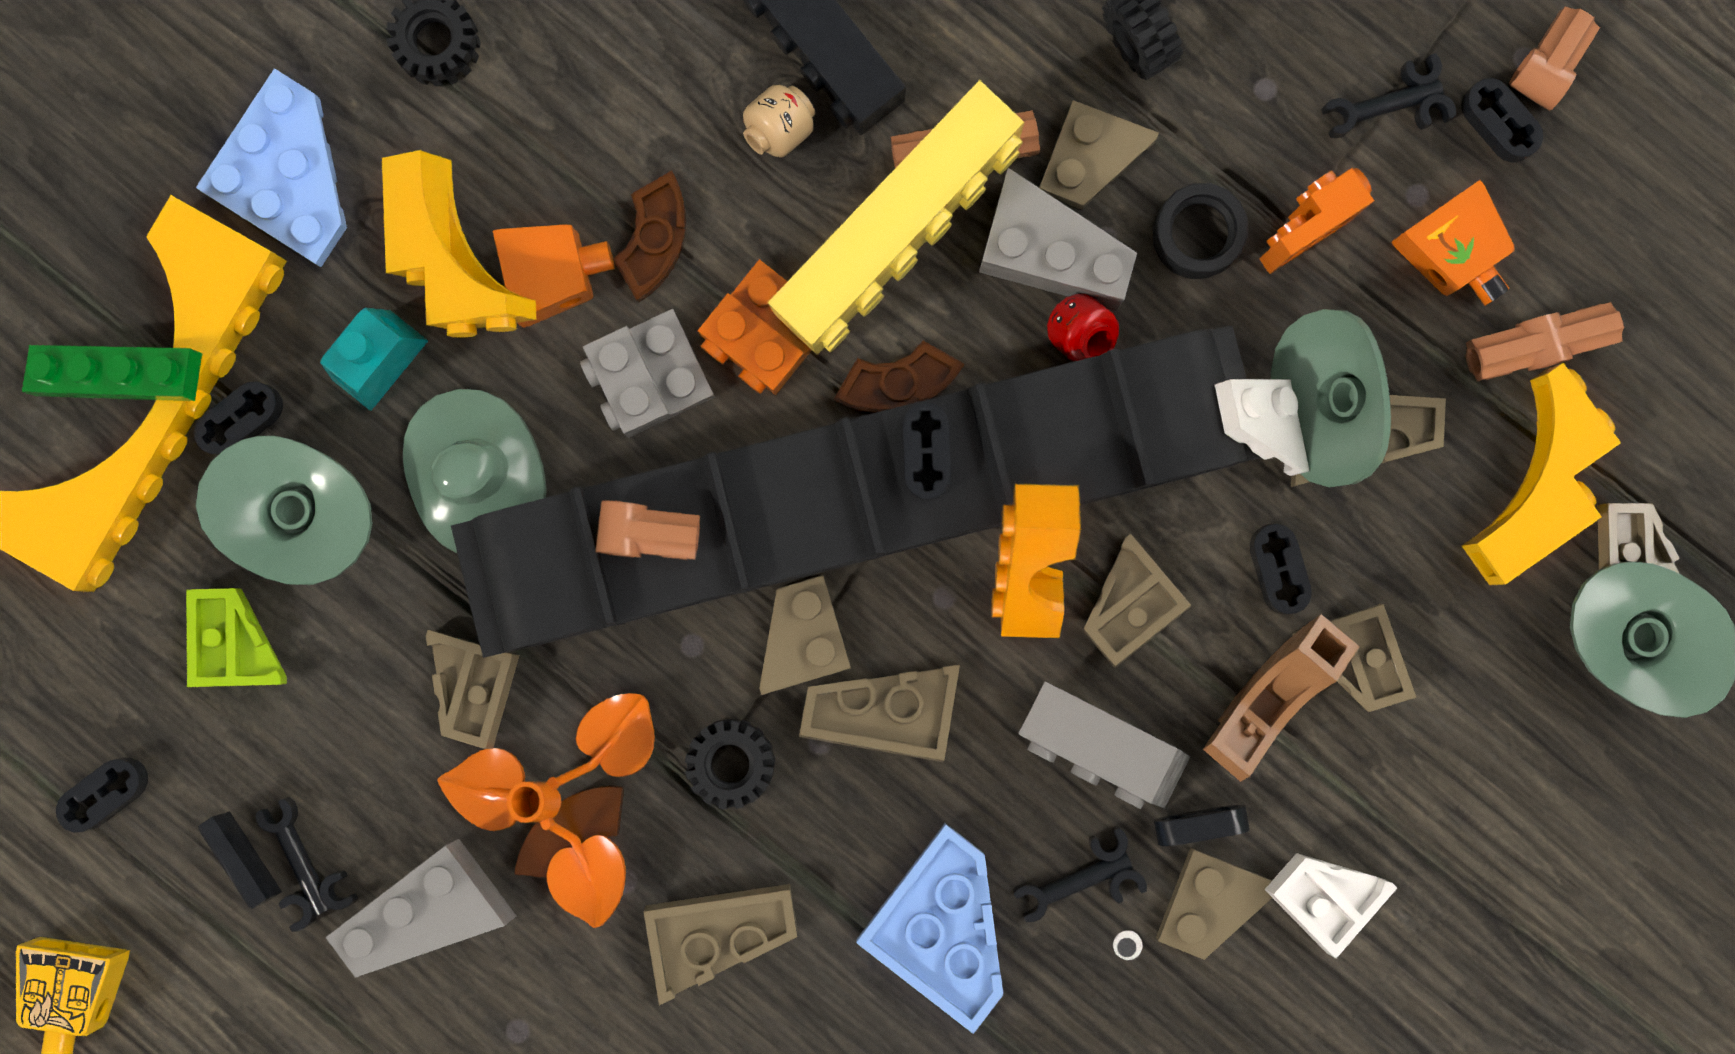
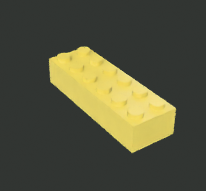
M979 80L772 297L768 304L774 314L816 355L824 348L832 352L850 333V330L847 329V323L858 312L865 317L884 297L881 293L882 287L893 276L897 281H900L917 263V250L926 241L933 246L949 230L952 225L949 222L953 217L952 213L960 205L965 210L969 209L986 190L984 184L987 182V177L991 172L995 170L998 174H1002L1020 154L1018 149L1023 143L1020 136L1024 121Z

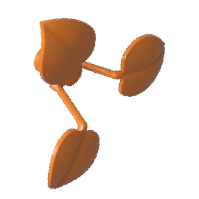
M628 693L613 696L594 706L581 720L576 734L578 748L593 758L586 764L560 776L550 777L547 782H525V772L520 761L509 751L500 748L484 749L474 753L457 767L437 779L440 788L451 805L465 819L479 828L498 831L513 826L516 821L522 823L540 822L543 830H550L569 841L572 847L559 850L551 859L547 871V885L552 897L560 907L584 920L593 928L602 926L614 913L621 900L626 880L625 862L617 845L608 837L595 835L581 843L576 834L554 822L553 818L561 807V796L558 788L560 785L594 770L599 764L607 774L615 777L629 776L641 770L647 764L654 749L655 735L649 702L644 695Z

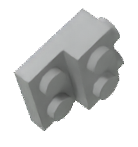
M673 309L630 329L625 326L583 346L588 358L580 361V365L591 387L593 388L600 384L608 401L601 404L600 407L612 431L621 428L623 434L628 438L715 398Z

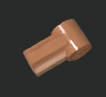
M1565 6L1559 11L1537 48L1532 49L1519 65L1509 82V86L1545 109L1552 110L1572 85L1577 75L1574 69L1600 29L1594 21L1595 17L1582 9H1571Z
M601 501L595 552L640 558L642 554L665 558L696 560L701 517L698 515L647 510V506L633 503Z

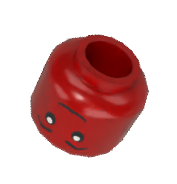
M1076 293L1063 299L1053 309L1047 323V333L1052 344L1069 360L1075 362L1099 356L1114 349L1119 336V322L1114 313L1099 300L1088 294Z

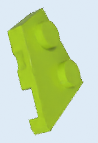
M242 589L186 590L187 687L287 684V676Z

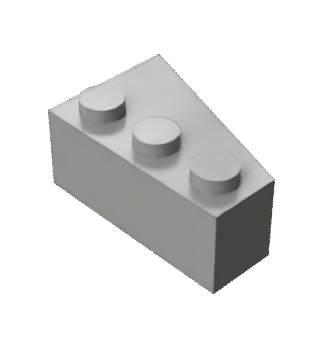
M1008 168L979 272L1064 296H1071L1076 293L1088 294L1099 300L1104 306L1117 310L1125 300L1137 252Z
M1044 682L1018 733L1031 741L1027 748L1030 752L1054 763L1057 755L1074 763L1070 771L1072 774L1096 786L1101 778L1118 786L1114 794L1116 797L1139 809L1142 808L1145 801L1165 809L1190 759V756L1181 750L1047 682Z
M457 839L436 852L329 934L326 939L356 978L503 927L517 915L460 839Z

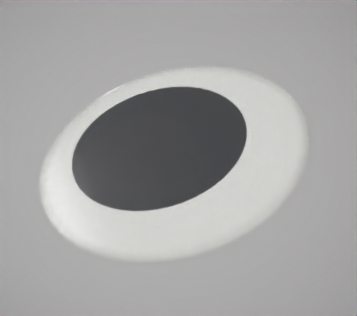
M1122 931L1115 937L1113 948L1120 958L1132 960L1141 953L1142 940L1133 931Z

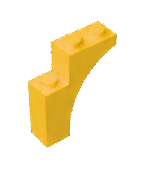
M421 150L383 157L382 178L386 273L406 277V283L409 285L425 286L426 325L447 329V336L473 337L477 335V328L486 327L488 331L508 332L516 330V323L536 320V300L520 296L498 283L483 268L469 247L459 222L454 200L452 160Z
M1564 363L1548 368L1530 380L1537 410V435L1531 464L1523 483L1505 510L1488 527L1462 545L1489 585L1507 584L1602 517L1594 506L1596 505V498L1592 491L1581 481H1576L1573 476L1621 444V442L1614 434L1615 425L1611 418L1603 410L1596 408L1586 395L1587 388L1583 379L1577 372L1567 368Z

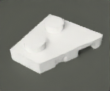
M1230 379L1215 384L1224 433L1238 443L1247 444L1252 452L1264 460L1276 457L1284 463V473L1289 476L1310 471L1297 413L1298 400L1292 389L1290 379Z
M1296 853L1264 890L1327 954L1337 958L1394 893L1397 887L1383 878Z

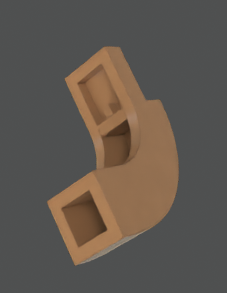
M1322 614L1288 639L1245 684L1218 719L1220 725L1203 750L1240 782L1250 777L1288 721L1312 697L1337 682L1360 646Z

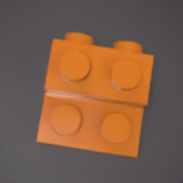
M1351 168L1339 177L1332 170L1307 187L1308 190L1296 198L1300 206L1288 217L1290 221L1278 229V233L1267 240L1271 248L1259 258L1269 274L1348 224L1374 202L1370 195L1372 191L1371 185L1361 170Z
M760 259L732 294H726L698 329V332L705 339L700 347L721 364H724L728 358L743 369L738 377L759 394L767 388L776 395L812 350L774 314L768 302L788 281Z

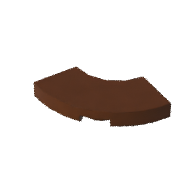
M673 171L666 173L631 194L636 209L635 231L627 247L613 258L638 303L650 296L667 279L680 256L684 244L686 208L680 186Z
M924 340L910 355L894 363L874 364L857 358L836 394L834 402L856 411L873 414L935 398L955 380L965 364Z
M599 786L567 797L561 801L560 810L553 818L554 822L576 834L581 843L595 835L606 837L619 835L625 786ZM537 822L532 827L520 849L514 874L547 878L549 863L553 856L559 850L572 847V845L554 832L543 830L540 822Z

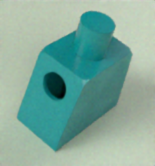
M364 308L355 316L324 354L320 364L332 381L368 410L372 411L426 345L428 340L391 310Z

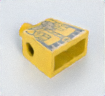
M38 937L17 945L16 1022L22 1028L44 1031L41 1054H73L76 1036H87L104 1027L124 974L130 950Z

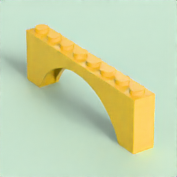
M170 195L146 237L160 259L171 289L175 324L173 348H190L202 353L195 401L156 400L141 426L122 447L98 466L76 478L37 490L0 491V550L72 591L95 592L96 588L104 585L110 578L114 570V563L112 561L121 545L127 544L135 535L139 525L137 518L146 503L153 501L160 492L163 485L161 477L170 461L176 460L184 451L187 444V437L185 435L194 420L199 419L207 411L212 399L210 393L219 377H224L232 368L236 359L234 351L242 337L249 335L256 327L260 318L258 310L266 296L275 292L283 280V267L287 262L285 259Z

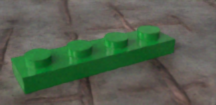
M29 345L22 392L43 397L195 401L202 353L190 348Z

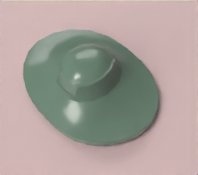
M1323 309L1303 315L1285 330L1275 348L1271 368V379L1291 380L1292 389L1298 400L1297 413L1310 470L1301 473V475L1309 482L1326 487L1357 484L1371 476L1383 462L1389 443L1391 408L1382 355L1370 328L1360 317L1345 310Z
M456 389L436 395L418 409L410 420L403 445V464L410 494L416 510L428 531L443 546L457 553L451 525L470 521L477 516L546 498L547 487L544 466L533 435L523 418L505 400L483 390Z
M256 436L243 439L226 448L209 464L198 485L196 510L202 530L213 545L230 560L266 579L284 584L314 585L336 578L356 563L369 542L373 522L371 504L365 490L354 475L343 465L304 443L279 436Z
M1632 561L1614 563L1602 568L1582 583L1572 603L1570 630L1576 652L1588 671L1605 687L1635 706L1659 715L1683 718L1706 713L1725 699L1735 681V626L1726 609L1709 592L1673 570L1653 563Z

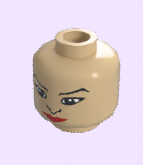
M772 85L744 110L743 119L747 129L743 132V135L750 147L757 153L763 154L767 152L774 157H785L812 133L814 128L812 117L815 115V110L806 95L794 86L787 88L783 85Z

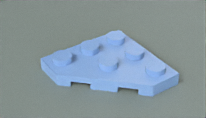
M274 68L196 188L322 267L347 229L344 211L340 207L335 182H337L331 149L326 141L322 106L320 98L313 92Z
M944 823L858 936L856 943L973 1034L1003 996L984 852Z

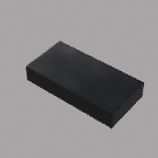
M230 811L212 816L198 826L199 832L249 908L253 909L282 893Z

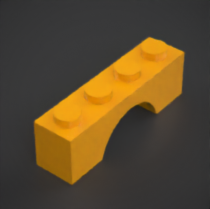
M1015 484L1013 505H1003L1002 534L999 536V562L996 561L995 588L992 590V617H1001V636L1060 638L1064 617L1063 571L1048 566L1057 562L1075 559L1080 534L1079 486Z

